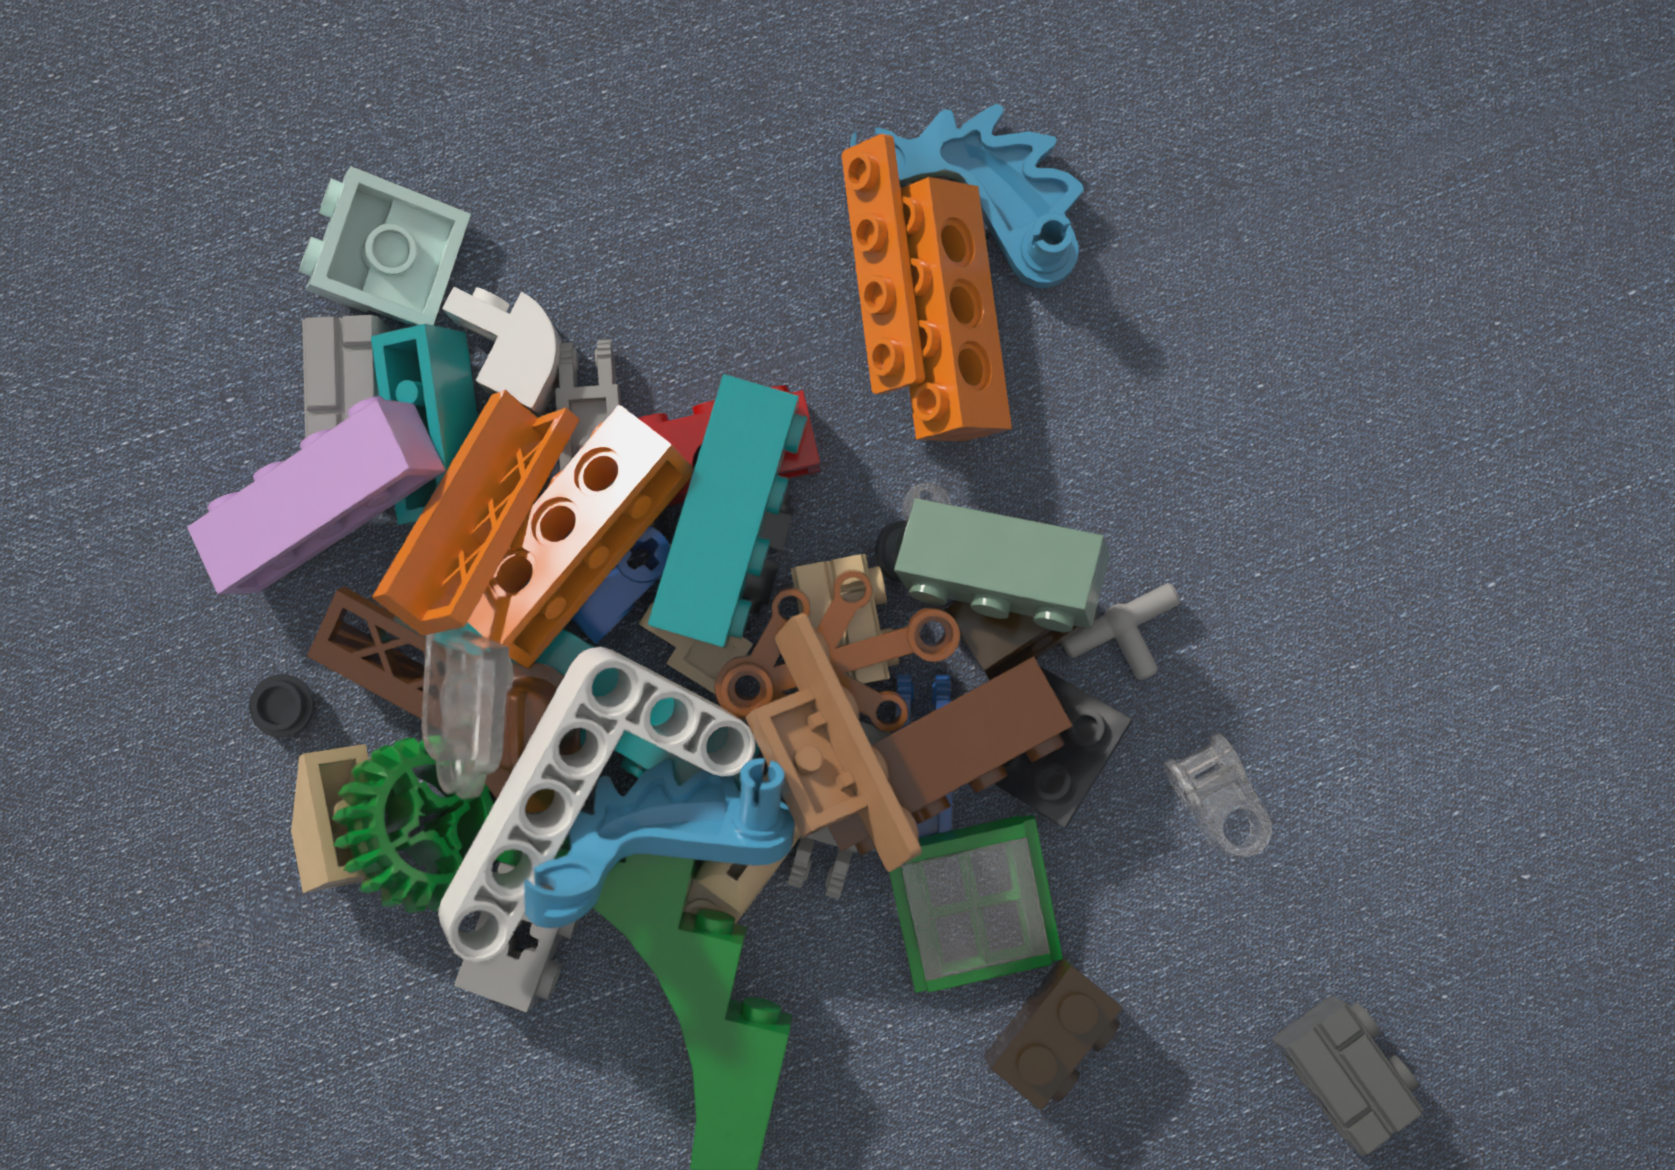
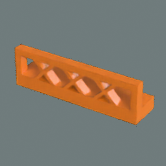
M507 390L492 394L372 598L422 636L465 627L580 419L567 407L541 417H536Z

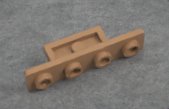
M805 613L793 616L777 633L775 642L799 692L752 710L746 717V721L768 767L772 760L777 762L784 771L781 794L802 838L859 813L886 870L891 872L922 853L918 842L919 834L916 822L911 813L905 807L900 806L889 784V772L886 761L880 751L870 745L859 723V709L856 700L847 688L841 686L830 664V650L824 636L817 629H813Z

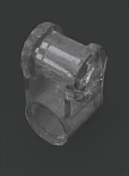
M1217 732L1210 736L1209 745L1179 762L1171 758L1163 763L1164 771L1174 791L1184 806L1191 812L1206 841L1215 851L1223 855L1249 857L1258 854L1268 845L1272 836V823L1269 814L1248 781L1247 774L1238 755L1221 733ZM1213 765L1215 766V768L1212 771L1206 773L1205 775L1195 780V776L1197 774L1205 771ZM1234 810L1244 813L1251 825L1248 839L1238 846L1231 844L1223 831V823L1226 816Z

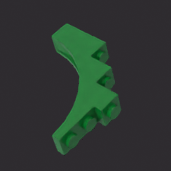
M567 835L553 860L564 857L570 852ZM517 849L506 850L499 854L495 860L516 867L520 863L522 851ZM633 854L621 858L607 874L598 901L593 908L626 936L655 973L680 1022L693 1069L696 1126L690 1169L757 1170L789 1037L792 1014L782 1012L778 1004L763 998L747 997L743 999V1002L731 1000L747 926L735 924V918L732 915L719 910L699 909L697 914L685 912L697 859L653 854Z

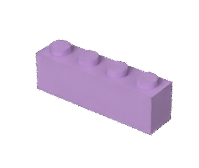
M380 396L362 400L348 410L349 418L332 429L318 431L302 440L299 452L285 461L271 463L255 472L253 483L239 492L229 493L212 501L207 506L209 513L187 528L217 594L261 592L445 472V467L413 403L384 400Z

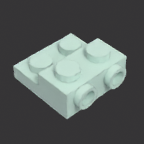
M350 166L343 182L330 179L322 200L319 214L329 217L330 220L323 240L310 237L299 268L300 273L310 276L306 291L363 312L370 310L411 326L421 324L434 325L471 214Z

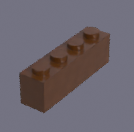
M1032 657L871 746L877 748L886 761L889 772L888 781L900 806L905 807L912 814L918 825L951 807L946 795L968 783L975 794L1008 776L1002 764L1025 752L1032 763L1062 747L1065 743L1059 733L1072 727V724L1035 657ZM859 813L828 826L841 852L855 845L860 856L875 849Z

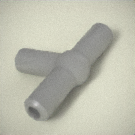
M1166 583L1127 604L1118 603L1112 605L1102 617L1093 621L1091 629L1082 628L1061 642L1068 657L1074 659L1115 638L1135 678L1144 680L1157 673L1158 666L1137 626L1179 605L1180 597L1174 586Z

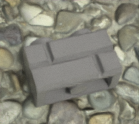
M356 315L343 316L342 318L313 317L302 319L305 438L318 431L334 428L349 418L347 412L353 405L367 398L379 396L371 336L390 332V327L378 316Z

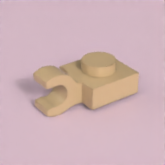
M652 603L639 624L676 647L666 664L716 695L715 683L721 668L729 660L737 656H746L753 643L743 637L738 639L730 636L727 648L725 649L647 625L654 604Z

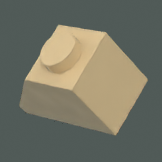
M366 744L304 753L299 756L291 833L303 893L359 883L363 881L366 875L363 870L354 873L343 871L348 860L353 859L354 856L350 847L342 849L333 846L336 839L348 834L347 826L332 820L337 810L349 806L337 793L343 785L352 781L355 782L351 774L353 768L357 764L369 760Z

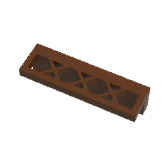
M346 587L338 589L307 657L479 750L477 716L480 696L449 679L466 674L479 681L483 691L491 677L499 671L432 634L422 636L390 611ZM347 610L367 620L372 637L343 622ZM387 632L398 638L389 640ZM405 644L413 645L423 651L429 668L392 648ZM442 662L453 668L445 670Z

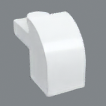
M453 287L442 308L454 323L495 342L476 382L491 395L507 390L536 417L543 416L555 394V388H558L560 384L558 364L560 343H562L559 333L545 311L535 300L523 292L520 293L509 314L507 310L510 305L500 297L484 289L476 287L473 295H470Z

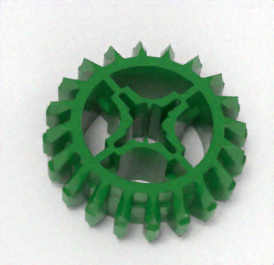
M407 737L395 742L394 746L384 745L374 750L371 756H369L370 761L365 760L353 768L351 774L355 782L352 781L343 785L337 793L349 806L337 810L332 817V820L347 826L348 834L338 837L333 846L342 849L351 848L354 858L348 860L343 871L354 873L363 870L366 875L362 881L360 892L370 894L381 889V906L391 908L403 903L404 910L408 913H419L425 911L426 907L429 911L438 912L446 891L496 801L492 802L488 792L490 789L484 780L481 781L477 776L480 768L479 759L472 758L462 763V745L451 744L442 748L439 737H428L419 742L415 738ZM417 778L424 780V782L420 783ZM426 782L436 787L445 797L435 794ZM385 809L388 815V824L386 828L384 820ZM435 813L434 818L424 823V831L408 836L411 830L420 825L419 818ZM403 851L409 854L415 860L418 867L425 865L429 873L413 868L396 852Z

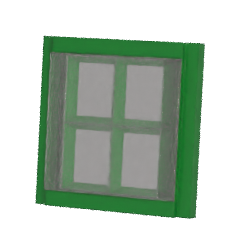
M1018 815L920 837L918 842L922 853L902 867L889 872L915 993L926 990L930 993L1052 965V962L1063 959L1034 815L1024 817Z

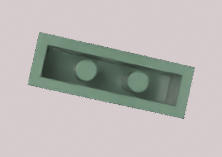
M915 498L894 571L906 590H910L909 595L921 602L932 605H946L947 599L971 603L972 610L985 616L1005 619L1008 618L1010 612L1034 617L1033 621L1041 627L1059 632H1070L1073 625L1092 628L1110 555L1104 535Z

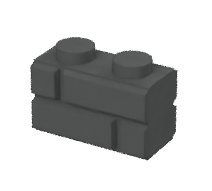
M1331 996L1325 998L1306 1012L1304 1017L1295 1020L1276 1034L1272 1041L1346 1145L1361 1156L1368 1155L1391 1138L1392 1133L1399 1132L1422 1115L1423 1108L1412 1094L1420 1086L1411 1071L1396 1055L1387 1060L1377 1046L1374 1039L1381 1035V1031L1369 1013L1358 1002L1349 1007L1346 1002Z

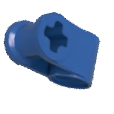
M648 527L571 618L595 644L636 606L634 602L663 575L670 552L669 543L664 535L655 528ZM641 548L645 549L650 555L645 563L646 566L641 565L636 570L630 568L626 561L629 559L631 552L635 553Z

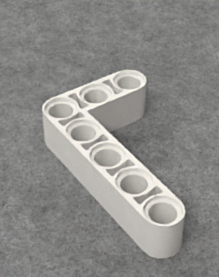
M596 647L589 648L580 653L568 669L441 901L438 910L439 922L454 952L464 960L480 962L498 955L507 945L525 912L524 880L527 879L534 884V867L554 859L624 729L712 774L724 777L739 773L743 765L752 760L755 752V737L750 727L724 708L613 650ZM606 668H617L619 679L614 690L605 696H593L591 686L595 676ZM672 697L674 700L672 716L663 724L652 726L650 724V713L653 706L663 698ZM727 726L729 736L726 744L719 751L707 754L706 743L708 737L716 729ZM574 728L586 729L587 738L585 744L578 752L566 756L559 754L558 746L560 739L566 732ZM545 788L554 790L553 802L547 810L539 814L525 813L527 799L532 793ZM511 849L522 851L520 863L513 870L507 873L492 872L493 862L499 854ZM483 910L490 912L488 921L481 929L470 933L458 930L461 920L472 911Z

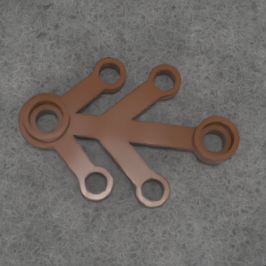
M848 569L836 577L833 584L834 598L819 623L817 630L822 633L828 644L830 664L841 686L851 692L856 700L859 712L869 716L874 726L879 730L893 732L900 729L908 717V708L903 697L894 691L878 692L845 673L911 653H916L920 658L927 661L944 660L957 649L960 641V630L957 622L947 611L941 608L928 607L915 613L910 619L908 627L837 647L857 609L864 607L872 596V584L867 575L860 570ZM857 578L864 583L865 592L860 599L849 601L841 595L840 588L845 580ZM787 587L780 590L774 596L772 601L773 615L751 655L737 656L729 660L717 675L715 683L717 700L722 708L738 719L746 720V717L752 710L789 696L783 691L797 687L786 663L775 665L780 655V650L775 642V636L789 621L788 618L781 615L778 609L779 603L783 598L787 596L799 598L804 606L802 613L809 617V598L798 588ZM929 621H937L944 628L942 638L933 644L924 642L920 637L922 626ZM749 675L756 678L760 684L759 692L752 697L741 696L735 688V683L740 677ZM883 701H894L900 706L899 716L890 722L880 720L876 715L879 704Z

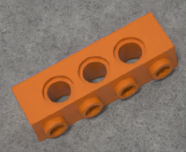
M927 177L900 189L925 373L923 383L909 387L916 440L966 442L1012 429L979 187Z
M618 405L606 421L600 423L594 429L588 442L565 469L552 478L547 490L531 507L468 623L495 648L529 669L693 476L694 468L669 442L621 405ZM614 480H616V481L614 482V484H613L611 487H609V485H610ZM573 529L572 533L566 538L568 533ZM531 579L528 585L524 588L527 581Z

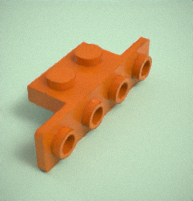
M879 134L842 152V165L871 390L874 394H888L923 383L925 373L894 138L891 135Z

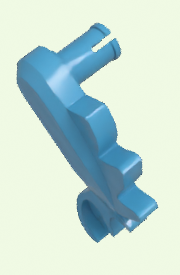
M997 103L967 121L960 129L956 127L953 112L945 109L934 118L918 138L910 140L898 137L892 131L880 127L875 129L874 136L886 134L894 138L900 187L919 178L946 176L959 183L979 187L983 221L1011 269L1022 282L1034 288L1047 289L1059 285L1069 277L1078 260L1079 245L1074 230L1070 225L1071 222L1066 217V214L1079 200L1084 188L1083 184L1070 173L1054 168L1036 167L1052 153L1057 142L1055 136L1030 131L994 136L992 132L1001 121L1004 113L1003 106ZM855 132L852 134L850 147L856 145L857 134Z
M665 759L645 771L626 796H620L616 792L610 777L603 776L598 778L595 791L594 815L579 811L567 833L570 846L568 855L555 860H548L534 867V884L527 879L524 880L526 917L536 926L548 929L563 927L575 922L595 906L605 878L621 858L633 854H653L744 865H769L780 861L790 852L795 832V821L789 808L780 801L781 786L784 782L782 767L777 762L771 760L767 781L763 779L765 759L750 760L741 768V791H738L733 775L723 777L706 770L692 775L685 783L678 786L674 779L673 763L669 759ZM547 884L553 887L554 890L544 889L541 886Z

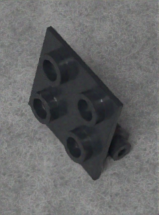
M1040 666L1072 724V727L1059 733L1065 745L1032 763L1025 752L1005 762L1002 765L1008 776L994 784L1029 805L1047 819L1067 828L1130 727L1133 719Z

